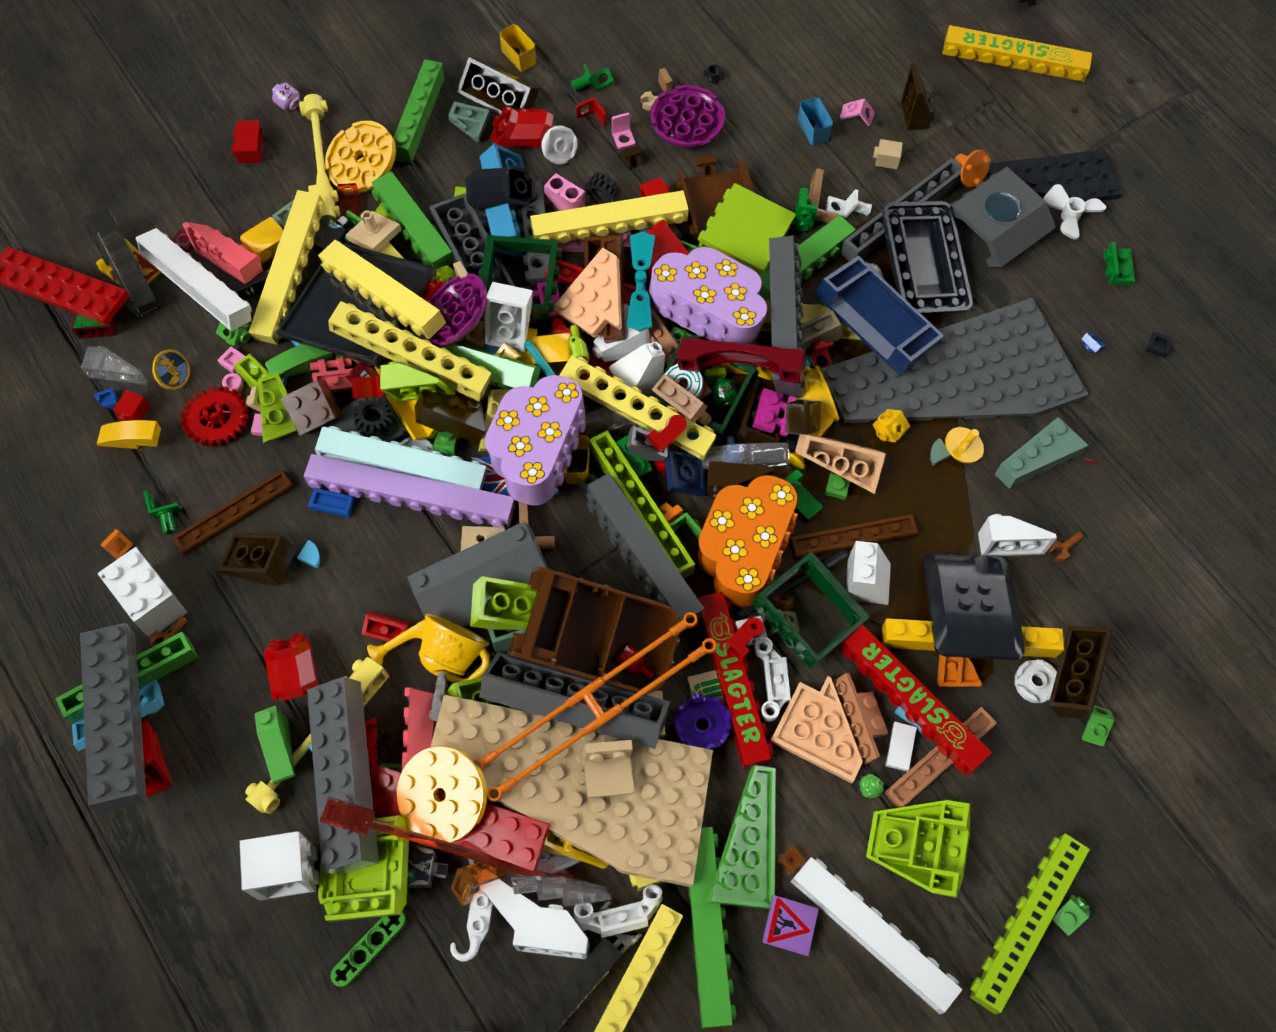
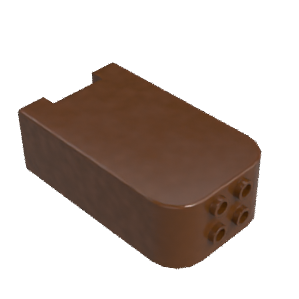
M536 566L532 569L526 589L537 593L524 635L513 633L507 655L596 680L619 666L614 659L627 642L641 651L669 632V629L679 623L680 620L673 608L663 603ZM679 634L670 637L645 654L647 656L645 666L655 673L650 680L640 672L636 676H630L625 670H622L605 683L635 692L640 691L672 669V658L680 641L678 638ZM663 681L647 693L657 691L664 684L665 681Z

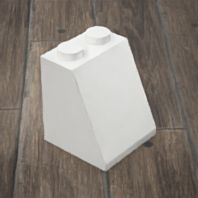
M855 542L847 562L846 591L855 601L888 605L891 564L878 543Z

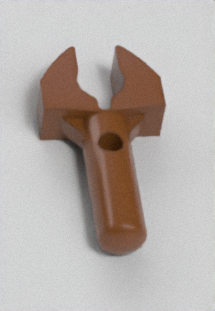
M1077 532L1064 543H1059L1056 539L1048 549V555L1054 550H1062L1061 554L1053 561L1064 562L1071 556L1068 553V549L1083 539L1082 533Z
M180 617L166 632L159 633L156 630L151 635L150 645L153 647L159 641H165L174 636L187 624V619Z

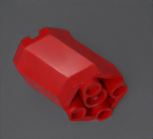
M505 106L500 116L497 115L493 121L495 128L490 140L500 146H531L538 149L542 145L545 132L552 128L553 114L544 109H513Z
M303 633L292 635L291 639L282 641V639L272 640L268 642L269 646L264 649L263 654L273 700H278L279 696L281 700L307 694L308 688L319 686L309 637H304Z

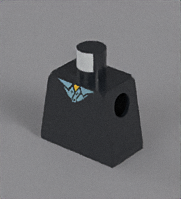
M328 216L320 219L319 230L313 238L314 244L312 249L320 254L334 240L347 243L345 239L347 234L346 228L350 225L347 218L341 216L336 222Z

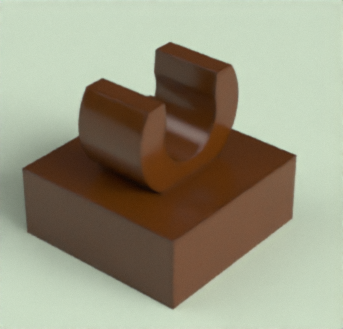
M716 154L700 156L695 159L696 167L701 166V175L705 174V167L711 169V174L715 172L713 164L717 162Z

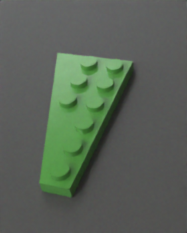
M758 765L751 767L707 903L770 910L772 897L775 895L776 768Z

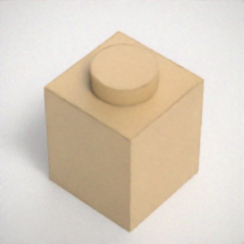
M880 139L879 146H875L873 158H876L875 166L897 169L901 158L902 142Z

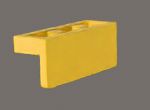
M388 394L385 395L414 441L434 438L438 432L437 430L416 423L414 406L417 400L398 402Z

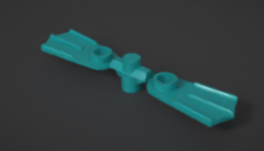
M645 232L630 235L632 265L637 272L635 273L636 291L631 295L626 327L638 332L652 328L649 294L645 291L646 270L651 265L655 236Z

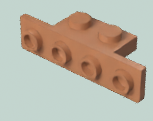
M846 673L834 680L833 684L862 758V764L865 765L880 757L873 738L882 737L888 734L874 693H857L850 673Z

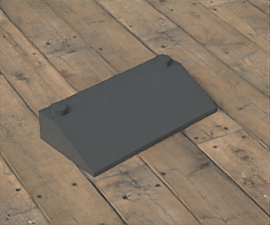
M524 521L409 575L407 578L424 617L425 614H432L462 627H467L471 623L473 584L480 577L484 576L528 584L534 567L540 566L547 569L548 567L532 528Z

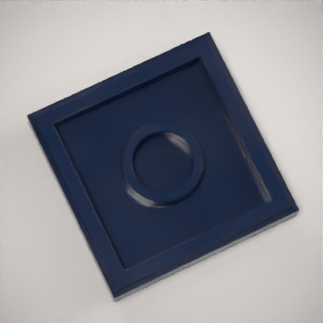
M668 449V456L665 459L668 490L700 497L705 496L706 485L703 460L692 454Z

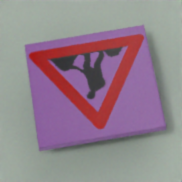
M773 895L762 943L809 956L818 908Z

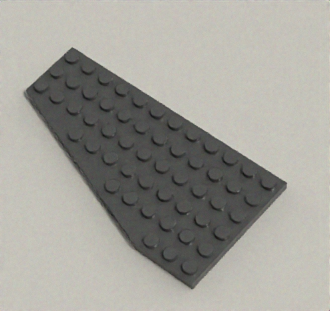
M1033 298L938 329L944 337L901 376L892 370L874 351L820 369L843 423H868L869 421L877 420L887 409L902 411L907 421L933 420V418L962 417L965 419L996 418L997 416L1023 415L1035 417L1086 399L1089 395Z

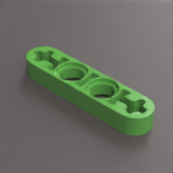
M401 912L398 919L400 924L398 926L393 924L389 928L392 932L390 935L381 928V925L384 923L388 927L391 923V916H384L341 959L331 971L330 977L334 985L342 988L347 987L366 969L405 927L406 916L403 912ZM375 932H382L384 935L382 944L378 946L373 945L371 942L372 935ZM359 950H364L367 955L365 962L362 964L354 962V954ZM349 960L350 964L357 968V970L354 972L350 969L346 973L347 980H340L338 982L339 975L337 973L340 970L344 972L349 968L345 964Z

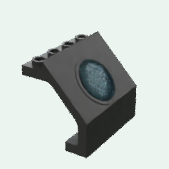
M1008 167L992 174L990 179L979 183L974 190L963 194L960 200L950 203L955 219L963 220L986 242L991 256L986 259L988 267L1004 266L1056 228L1047 202Z

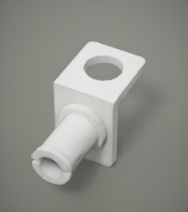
M856 189L846 201L832 196L827 198L826 211L838 213L845 219L853 211L868 216L872 208L871 204L858 200V190ZM831 203H837L840 206V210H834Z

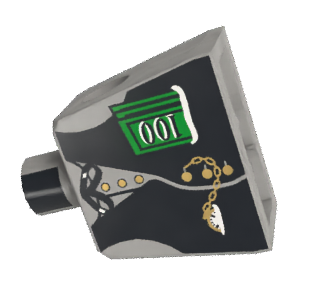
M409 843L407 889L431 888L433 877H447L448 864L436 863L437 854L435 851Z

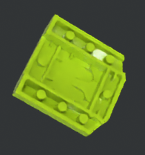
M398 815L375 819L379 863L344 874H332L322 872V861H320L318 899L320 904L325 907L327 916L324 917L326 921L334 922L401 914L407 899L409 828L403 816Z

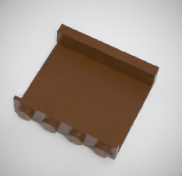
M745 160L738 161L737 171L685 179L682 170H679L676 188L677 190L684 191L689 209L688 232L690 237L693 236L694 244L700 243L698 237L702 230L706 231L708 228L706 224L711 216H715L716 213L714 212L718 203H723V196L727 189L731 190L734 183L754 192Z

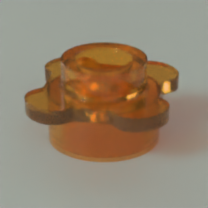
M790 846L788 851L778 856V862L784 865L786 873L790 875L794 874L798 867H803L806 863L805 858L801 857L795 846Z

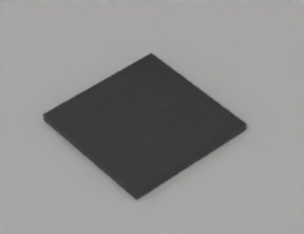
M340 242L419 297L422 296L436 273L435 268ZM320 264L276 331L277 335L378 367L384 356L330 331L328 322L341 301L346 304H353L358 310L365 313L369 312L381 321H388L400 330L403 324L396 316L391 317L383 307L378 308L370 298L365 299L357 289L355 291L352 290L346 281H339L333 272L328 273ZM355 321L351 322L350 324L357 325L359 324V322ZM372 330L369 333L375 334L378 331ZM390 339L388 342L393 343L394 339Z

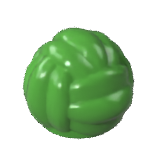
M872 774L863 776L860 781L862 795L870 799L879 797L883 793L884 783Z

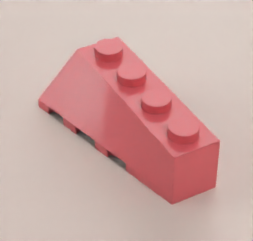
M184 222L182 224L198 255L244 284H247L263 271L260 264L261 259L255 252L251 253L243 245L235 243L232 238L222 235L219 230H214L208 225Z
M405 688V696L409 700V707H404L405 724L408 725V729L403 731L404 747H407V752L402 754V771L416 754L431 747L437 724L436 721L431 720L429 717L434 694L413 688Z

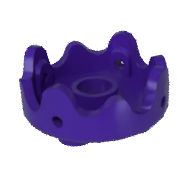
M701 694L691 696L678 708L674 726L678 740L685 745L713 751L717 750L725 743L731 729L730 711L715 697H703ZM699 720H705L708 722L709 728L704 731L699 730L696 723Z

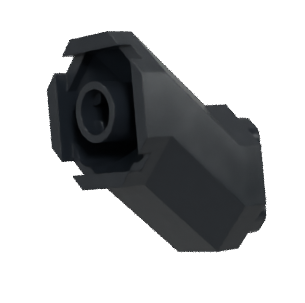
M515 165L507 168L479 169L466 177L467 202L470 206H474L475 209L486 212L485 209L507 203L510 209L525 208L529 206L530 201L535 199V182L532 178H528L526 175L528 171L525 168Z

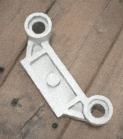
M760 637L756 641L754 649L756 656L761 658L764 663L767 702L762 706L761 715L764 721L772 722L778 717L783 705L791 701L786 657L782 658L773 649V643L769 638ZM769 711L773 715H768L766 712Z
M648 885L643 890L642 901L596 913L593 912V907L590 903L580 902L574 907V918L581 930L599 933L602 938L647 927L648 920L660 909L662 890L657 885Z

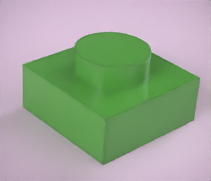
M830 473L825 495L845 500L850 481Z

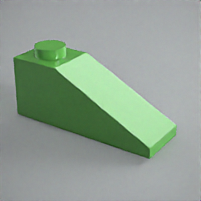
M277 706L255 713L257 735L272 782L275 784L296 776L288 717Z

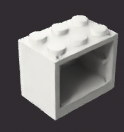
M136 547L97 573L133 622L149 638H151V635L156 630L160 633L188 613Z
M299 831L240 841L243 891L259 901L316 892V885L319 884V872L315 870L314 861L318 860L316 846L313 847V844Z

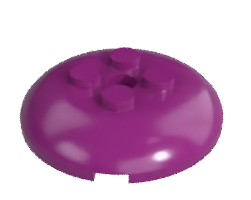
M693 85L676 86L674 90L664 91L656 98L651 109V122L656 133L664 141L684 148L699 147L711 142L721 132L725 121L724 107L718 102L717 97L712 92Z
M467 273L462 278L456 276L435 292L428 303L440 310L446 323L430 339L423 336L424 339L436 346H446L460 341L477 326L487 305V288L480 277Z

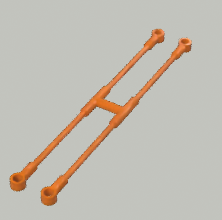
M692 612L686 613L684 619L670 628L669 632L611 672L591 682L565 700V703L497 750L491 751L481 759L472 760L474 764H481L480 769L483 772L485 767L499 758L501 753L568 707H573L583 699L596 716V719L586 725L581 732L514 778L511 777L498 787H491L487 792L488 798L493 802L500 801L503 794L516 786L517 782L585 735H590L606 724L613 717L623 712V709L689 663H694L705 654L713 653L716 650V642L711 638H707L703 641L701 647L688 655V658L620 705H615L605 713L592 695L593 692L605 685V682L670 637L676 636L688 627H695L697 616ZM688 617H693L695 621L693 623H688L686 619ZM712 643L714 647L708 650L705 648V644ZM498 790V797L493 799L491 797L492 791Z

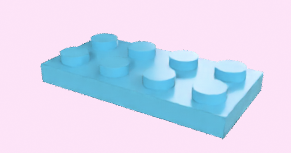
M156 680L139 688L141 718L148 714H154L161 707L165 706L160 685ZM84 718L72 724L73 745L78 752L85 748Z

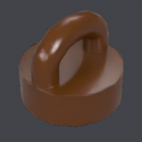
M785 594L776 595L771 599V603L776 609L791 611L793 598Z

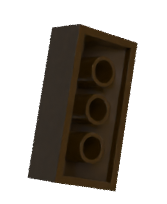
M469 57L457 93L501 114L505 106L513 109H531L534 106L540 88L481 58Z
M1069 626L1048 704L1058 717L1080 719L1093 712L1113 633L1111 628Z

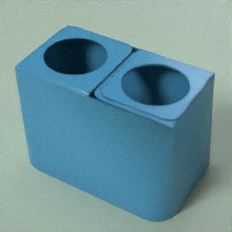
M814 97L802 101L797 121L811 146L829 141L833 121L821 100ZM808 119H812L815 121L814 128L812 127Z

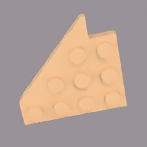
M604 248L598 252L555 303L554 310L557 314L574 325H578L580 329L594 338L598 336L608 323L619 330L622 329L619 259Z
M827 677L820 692L800 682L770 742L853 783L863 761L831 677Z

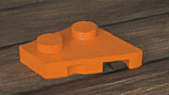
M939 654L937 677L939 687L981 686L982 683L970 658L946 657Z

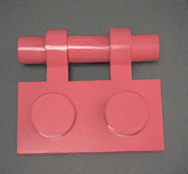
M336 357V360L324 361V359H319L317 362H311L310 370H319L318 373H312L313 382L325 379L332 393L352 391V383L345 377L352 370L345 369L347 366H352L351 359ZM330 368H337V369H338V370H335V371H326V369H330Z

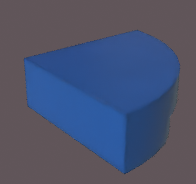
M114 388L94 394L98 403L105 408L114 409L119 401Z

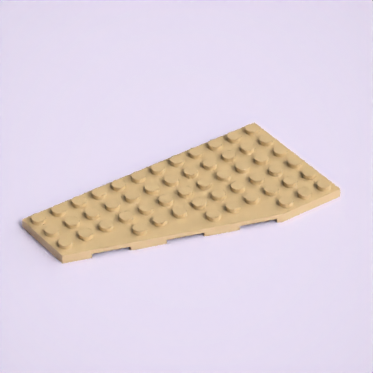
M444 695L430 748L439 746L453 747L468 754L471 760L481 759L491 751L497 750L544 718V716ZM553 719L549 720L501 753L499 758L485 767L482 774L486 782L487 792L491 787H498L511 777L514 778L581 732L584 728H578L572 724ZM594 731L590 735H585L517 782V785L504 793L502 799L498 801V803L512 811L549 823L550 833L580 850H585L613 866L620 873L692 887L713 750L659 739L655 749L643 747L632 742L633 749L630 755L634 793L632 795L588 798L582 756L584 745L588 743L622 741L616 737L599 734ZM475 763L476 766H479V768H481L480 763ZM494 790L491 793L493 799L499 795L498 790Z

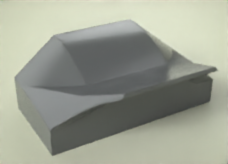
M632 426L627 443V448L631 454L649 461H664L668 456L669 445L659 452L645 437L649 431Z

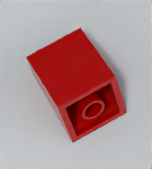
M663 219L645 232L655 236L651 265L646 270V276L650 280L653 266L663 255L668 253L689 254Z
M148 720L141 722L146 797H149L173 786L157 734Z

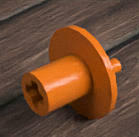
M979 149L973 151L968 156L964 154L956 156L954 160L962 166L960 174L962 183L968 187H975L982 183L989 170L991 161L986 151Z

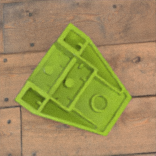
M944 800L875 811L866 857L933 894L957 898L964 877L970 837V804Z

